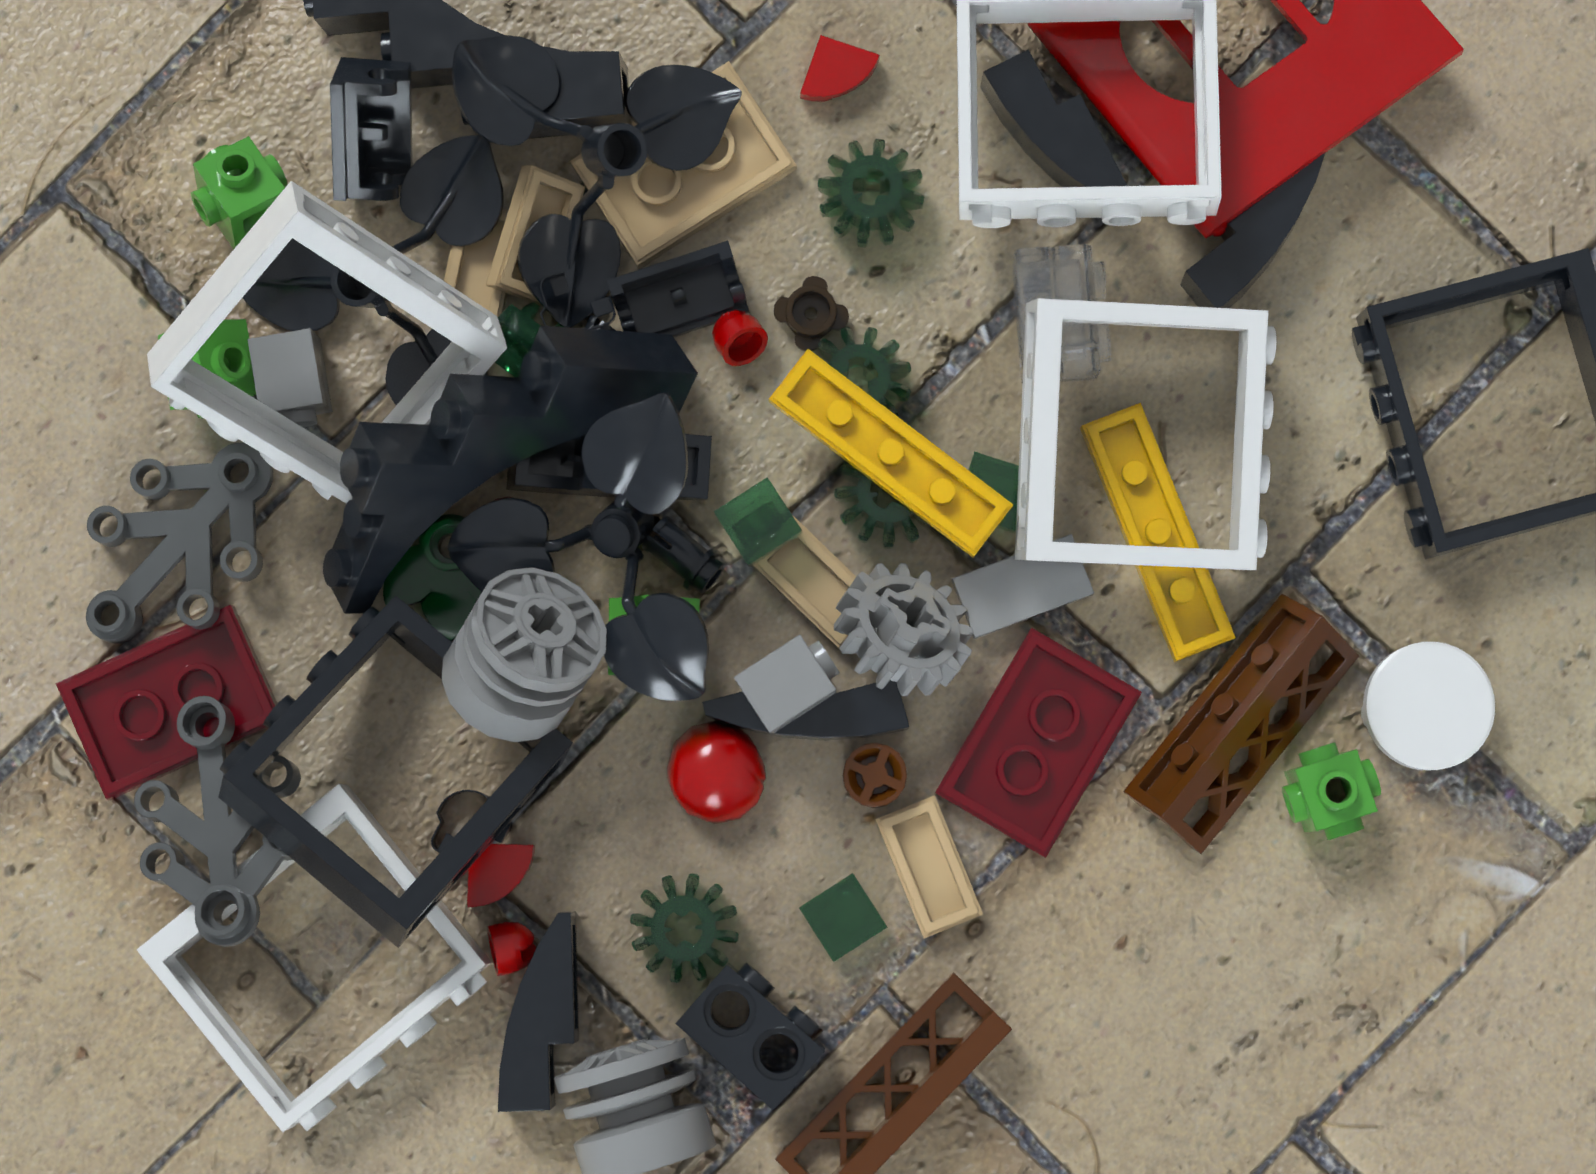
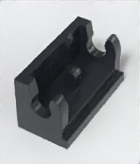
M341 57L330 82L333 200L346 201L348 198L389 201L398 199V185H402L406 174L413 166L411 62Z
M728 240L606 280L623 331L672 334L673 337H677L713 325L723 313L732 310H743L750 313L745 291L740 282Z

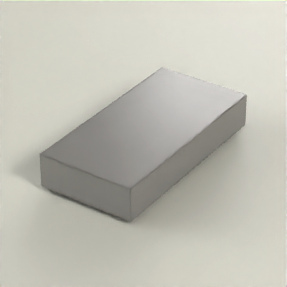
M1072 534L1053 541L1075 543ZM1015 555L952 578L960 604L965 605L967 609L964 615L969 627L973 628L974 634L972 636L974 639L1094 594L1083 563L1015 560Z

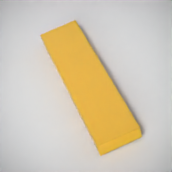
M810 349L805 351L769 398L770 404L973 558L1013 507V504Z
M1141 402L1082 425L1080 430L1126 544L1135 546L1199 548ZM1135 565L1174 662L1236 638L1208 568Z

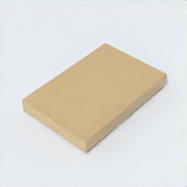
M729 61L712 71V73L737 86L742 91V95L730 115L722 138L714 152L698 166L680 171L661 168L646 158L644 165L636 173L629 176L615 177L613 188L605 190L595 201L608 223L616 230L620 242L638 270L797 170L796 163ZM633 121L632 126H636L637 124ZM582 154L571 160L570 163L589 191L598 181V176L586 167Z

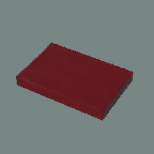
M231 604L220 609L218 620L209 628L195 629L186 624L56 683L106 800L115 799L139 788L147 781L159 779L198 761L197 748L186 743L180 737L177 730L178 714L189 700L198 696H209L231 710L235 719V730L225 748L267 730L268 728L263 725L264 720L277 705V701L236 608ZM218 717L211 718L206 722L203 730L205 737L212 736L219 725Z
M1031 628L936 789L935 794L1046 858L1142 692Z

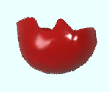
M716 720L691 726L673 743L667 764V779L675 799L689 815L712 824L740 819L758 803L764 790L763 783L766 780L765 765L750 736L738 727Z

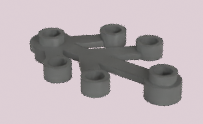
M244 442L233 443L221 449L212 463L165 466L155 459H143L132 468L130 483L138 494L147 499L159 500L170 491L175 490L208 491L191 509L123 513L112 506H101L89 515L87 531L90 537L107 547L121 545L129 539L165 537L117 591H103L90 601L86 611V622L90 631L95 636L113 644H122L133 639L140 631L143 623L140 605L184 557L186 563V591L178 599L177 614L182 622L195 629L211 627L220 615L219 602L213 595L212 526L228 508L231 543L221 552V568L225 574L239 582L251 581L260 574L263 568V557L256 547L255 503L269 491L273 481V467L263 459L258 450ZM239 463H247L249 467L247 478L243 482L232 483L230 479L232 468ZM158 469L161 474L159 484L153 489L146 490L143 486L145 474L150 470ZM115 516L118 521L116 531L108 537H103L100 533L102 521L107 517ZM241 551H249L251 555L249 567L242 572H235L232 566L233 558ZM199 598H205L208 604L206 614L200 619L193 620L189 613L192 602ZM116 604L119 608V617L112 625L105 626L101 620L102 612L108 605Z
M198 696L189 700L181 708L177 717V730L180 737L186 743L197 748L204 820L179 802V796L175 789L159 780H150L143 783L135 793L134 805L139 814L154 822L164 823L208 857L210 883L185 867L184 856L178 849L163 842L153 843L143 851L140 858V869L145 877L159 884L168 885L195 906L196 927L207 941L218 946L231 947L241 944L253 934L260 918L257 896L283 860L289 861L292 859L263 835L262 847L238 875L236 853L251 834L254 827L234 810L231 811V808L218 798L222 779L225 775L220 770V767L226 759L225 745L233 736L235 719L231 710L221 702L209 696ZM218 717L219 725L212 736L205 737L203 730L206 722L211 718ZM277 755L256 779L279 798H285L297 790L300 785L301 774L299 768L293 762ZM285 766L287 771L285 781L279 786L272 787L270 783L271 774L278 767ZM163 791L165 796L163 805L156 811H150V798L156 792ZM164 853H168L170 856L168 869L161 874H157L155 871L157 858ZM231 904H236L238 908L236 919L232 924L224 926L222 922L224 909Z

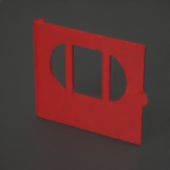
M1270 0L1306 43L1242 88L1237 87L1218 65L1222 197L1216 216H1206L1204 222L1194 224L1205 239L1211 235L1214 237L1223 235L1230 221L1463 54L1464 48L1421 0H1333V10L1327 24H1320L1300 0ZM1151 20L1193 69V38L1190 31L1180 20ZM1120 21L1027 24L1161 186L1196 185L1194 103L1180 101L1161 94L1137 75L1126 58L1122 47Z

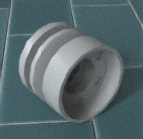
M533 567L508 570L488 582L443 658L441 681L448 700L466 723L489 737L511 742L540 739L559 726L576 697L597 668L606 652L607 629L596 604L581 587L563 576Z
M685 1037L674 1040H648L647 1038L611 1048L586 1057L583 1062L568 1072L554 1077L558 1094L586 1087L590 1094L589 1099L563 1109L566 1119L597 1118L599 1129L574 1143L582 1174H642L696 1156L716 1146L704 1103L674 1106L671 1094L688 1086L697 1079L694 1069L665 1075L662 1064L689 1054Z

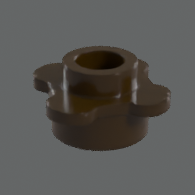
M818 276L806 278L803 281L802 287L795 290L789 298L781 297L774 305L775 319L780 323L788 325L795 335V345L802 351L807 349L811 351L816 350L820 345L821 338L832 330H843L849 320L847 308L835 303L834 298L827 291V282ZM807 309H815L817 317L812 320L808 319L805 316Z

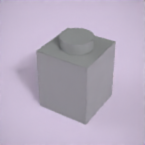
M311 328L248 339L258 401L303 428L317 424L316 415L333 412L321 338Z
M798 635L736 675L734 679L769 734L772 735L834 695L836 689L830 679L840 672L819 640L808 647L802 636Z

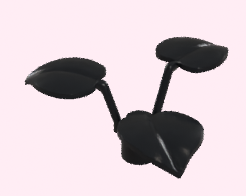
M511 35L463 40L457 45L454 52L452 83L458 106L464 118L476 133L498 145L516 146L529 138L535 121L547 128L580 138L583 141L581 148L582 159L586 167L598 176V181L574 206L571 219L560 214L542 216L525 231L519 244L518 266L520 275L526 287L543 307L545 302L540 290L541 280L545 276L564 272L570 293L555 297L550 279L545 281L543 285V292L548 304L547 311L560 326L572 327L593 312L591 302L605 298L609 291L606 280L615 278L620 266L621 248L616 230L610 223L604 220L588 219L583 221L585 212L605 190L613 188L615 177L629 176L636 173L644 165L646 158L661 168L673 171L688 170L704 162L719 144L730 115L741 98L742 91L721 76L697 67L686 65L654 67L641 73L626 91V110L637 125L617 123L601 125L592 129L588 125L575 124L550 116L543 111L555 101L558 95L559 75L554 60L539 44L520 36Z
M479 135L454 138L436 146L414 163L406 174L401 186L400 207L406 217L414 222L425 224V226L417 234L392 246L394 249L404 254L429 241L435 232L447 244L468 246L483 240L493 231L502 215L504 196L501 178L488 140ZM293 238L242 297L258 314L277 326L290 331L308 328L317 331L325 328L337 318L340 301L353 307L375 308L380 316H385L409 332L415 342H407L396 348L387 364L385 380L388 393L395 405L403 399L452 342L434 329H431L426 335L418 324L392 307L389 300ZM489 370L484 375L489 376Z
M661 392L640 402L612 410L599 418L587 432L582 445V460L585 472L591 483L598 490L609 494H617L615 500L596 516L592 524H588L581 530L559 539L548 540L549 520L546 512L540 506L524 499L503 498L484 504L465 517L452 533L448 550L452 561L481 592H483L490 580L508 570L533 567L555 573L554 562L550 552H559L586 540H592L595 547L608 557H625L627 565L622 594V607L626 614L615 617L605 625L607 629L605 661L621 682L641 694L660 700L686 701L697 699L706 691L709 638L701 615L688 601L669 593L651 594L644 598L638 606L634 600L638 567L644 558L639 546L653 531V514L664 511L680 496L685 486L688 471L687 442L679 412L668 392Z

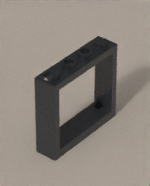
M1589 248L1368 306L1356 317L1358 326L1352 328L1354 349L1361 364L1369 363L1376 386L1369 389L1371 409L1378 425H1387L1393 448L1386 451L1389 472L1396 486L1404 485L1410 509L1404 511L1406 531L1413 547H1422L1425 559L1596 514V493L1445 533L1386 329L1555 284L1596 424V271Z
M395 595L381 611L372 606L358 619L349 632V636L353 641L339 655L330 650L315 664L306 678L311 685L296 700L290 695H286L278 702L264 720L263 725L268 730L253 745L244 740L227 756L220 767V770L225 775L222 779L218 798L399 948L562 765L573 742L557 729H554L540 739L518 742L530 753L402 896L398 898L256 779L389 637L393 638L442 679L443 658L452 642Z

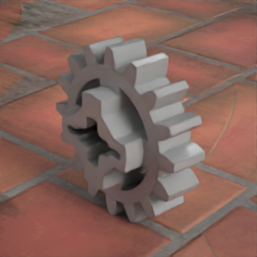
M883 563L877 564L870 575L864 572L859 573L837 603L836 609L841 612V615L834 623V630L848 635L840 646L842 654L856 653L859 656L860 661L854 670L858 674L865 673L870 669L877 673L876 687L883 689L891 680L897 682L901 696L907 697L917 684L922 693L927 696L932 694L939 683L946 687L960 671L961 666L971 655L972 650L966 643L974 632L972 627L959 623L960 619L967 612L965 605H950L946 600L952 588L948 585L942 586L937 590L930 585L931 573L927 570L918 579L911 577L906 563H900L892 575Z

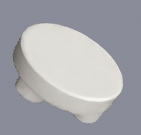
M1419 642L1392 652L1374 669L1365 688L1361 718L1375 744L1390 759L1412 769L1440 770L1464 762L1484 744L1494 722L1495 698L1488 676L1478 662L1469 654L1446 643Z

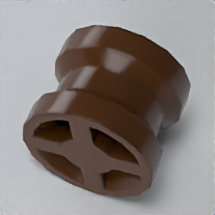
M870 743L860 746L850 754L845 762L842 776L844 787L854 801L862 806L877 808L886 806L899 797L905 788L907 771L905 762L897 751L885 744Z

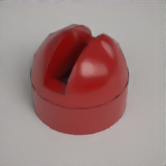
M732 310L723 313L715 322L712 330L715 348L724 361L731 366H742L754 361L762 354L768 343V335L759 321L743 310Z
M503 922L487 926L488 941L497 976L515 973L528 967L536 950V946L533 944L534 934L529 928L519 922Z

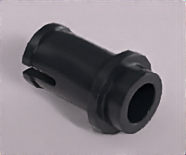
M668 516L662 518L652 529L658 535L654 537L648 535L642 544V548L646 552L653 554L685 580L683 587L688 591L695 588L701 594L705 593L716 582L726 566L718 558L720 552L715 547L708 551L674 524L673 520Z

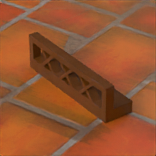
M1281 594L1123 792L1137 805L1164 822L1189 847L1202 854L1358 659L1359 655L1322 615ZM1325 643L1333 653L1317 673L1309 675L1310 660ZM1288 696L1287 711L1277 723L1269 724L1272 707L1280 698ZM1249 746L1248 759L1238 772L1229 774V765L1232 757L1240 748ZM1209 796L1208 810L1192 829L1183 820L1200 798Z
M953 972L778 1154L775 1160L789 1174H810L795 1157L812 1139H840V1166L832 1174H875L1008 1035L1012 1028ZM955 991L981 1018L963 1037H936V1010ZM928 1019L929 1037L910 1038ZM929 1045V1073L919 1083L891 1084V1057L901 1046ZM936 1045H954L937 1063ZM884 1065V1084H866ZM861 1092H884L885 1119L874 1130H847L846 1104L853 1096ZM892 1092H909L892 1110ZM839 1112L840 1130L821 1131ZM847 1139H864L847 1157Z

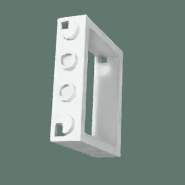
M957 0L959 220H972L974 226L981 228L1005 227L1010 225L1011 219H1037V223L1041 226L1064 227L1074 224L1076 218H1102V222L1106 225L1128 226L1139 223L1141 217L1167 216L1169 223L1192 225L1204 222L1206 216L1217 215L1222 194L1216 0ZM1192 20L1196 185L978 189L976 24Z
M290 181L147 353L150 382L152 388L169 397L171 407L179 410L186 407L206 419L209 426L224 439L236 442L238 439L258 450L263 459L276 470L283 473H289L291 470L311 482L314 489L325 499L328 500L333 495L347 504L353 497L348 488L343 484L339 473L342 451L191 360L292 238L452 341L382 423L429 425L432 408L435 402L440 399L450 373L484 375L507 349V345L498 317L293 181Z
M1042 298L1027 302L1015 560L1257 570V558L1264 556L1267 547V525L1264 519H1259L1260 493L1265 494L1267 492L1270 482V460L1268 455H1262L1263 429L1270 428L1273 418V395L1271 391H1265L1266 365L1273 363L1276 353V331L1273 326H1268V311ZM1063 322L1239 331L1229 550L1053 542Z
M336 785L300 815L324 836H327L345 820H348L405 891L419 877L420 873L348 785ZM258 850L237 867L238 875ZM283 860V862L280 864V866L272 875V877L266 885H268L278 875L285 871L295 861ZM441 900L426 918L461 959V962L295 1098L182 958V954L203 938L196 927L195 906L193 904L137 949L138 953L282 1132L293 1128L298 1123L308 1131L337 1107L329 1097L349 1081L357 1090L387 1066L380 1057L381 1054L399 1039L406 1048L419 1040L437 1024L430 1015L449 998L456 1006H459L487 983L480 972L492 963ZM231 904L224 909L222 922L238 909L236 904Z

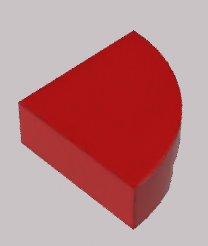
M820 35L800 92V99L825 102L855 90L872 76L879 63L880 55Z
M491 844L468 869L467 907L489 905L510 894L530 870L535 854V845Z

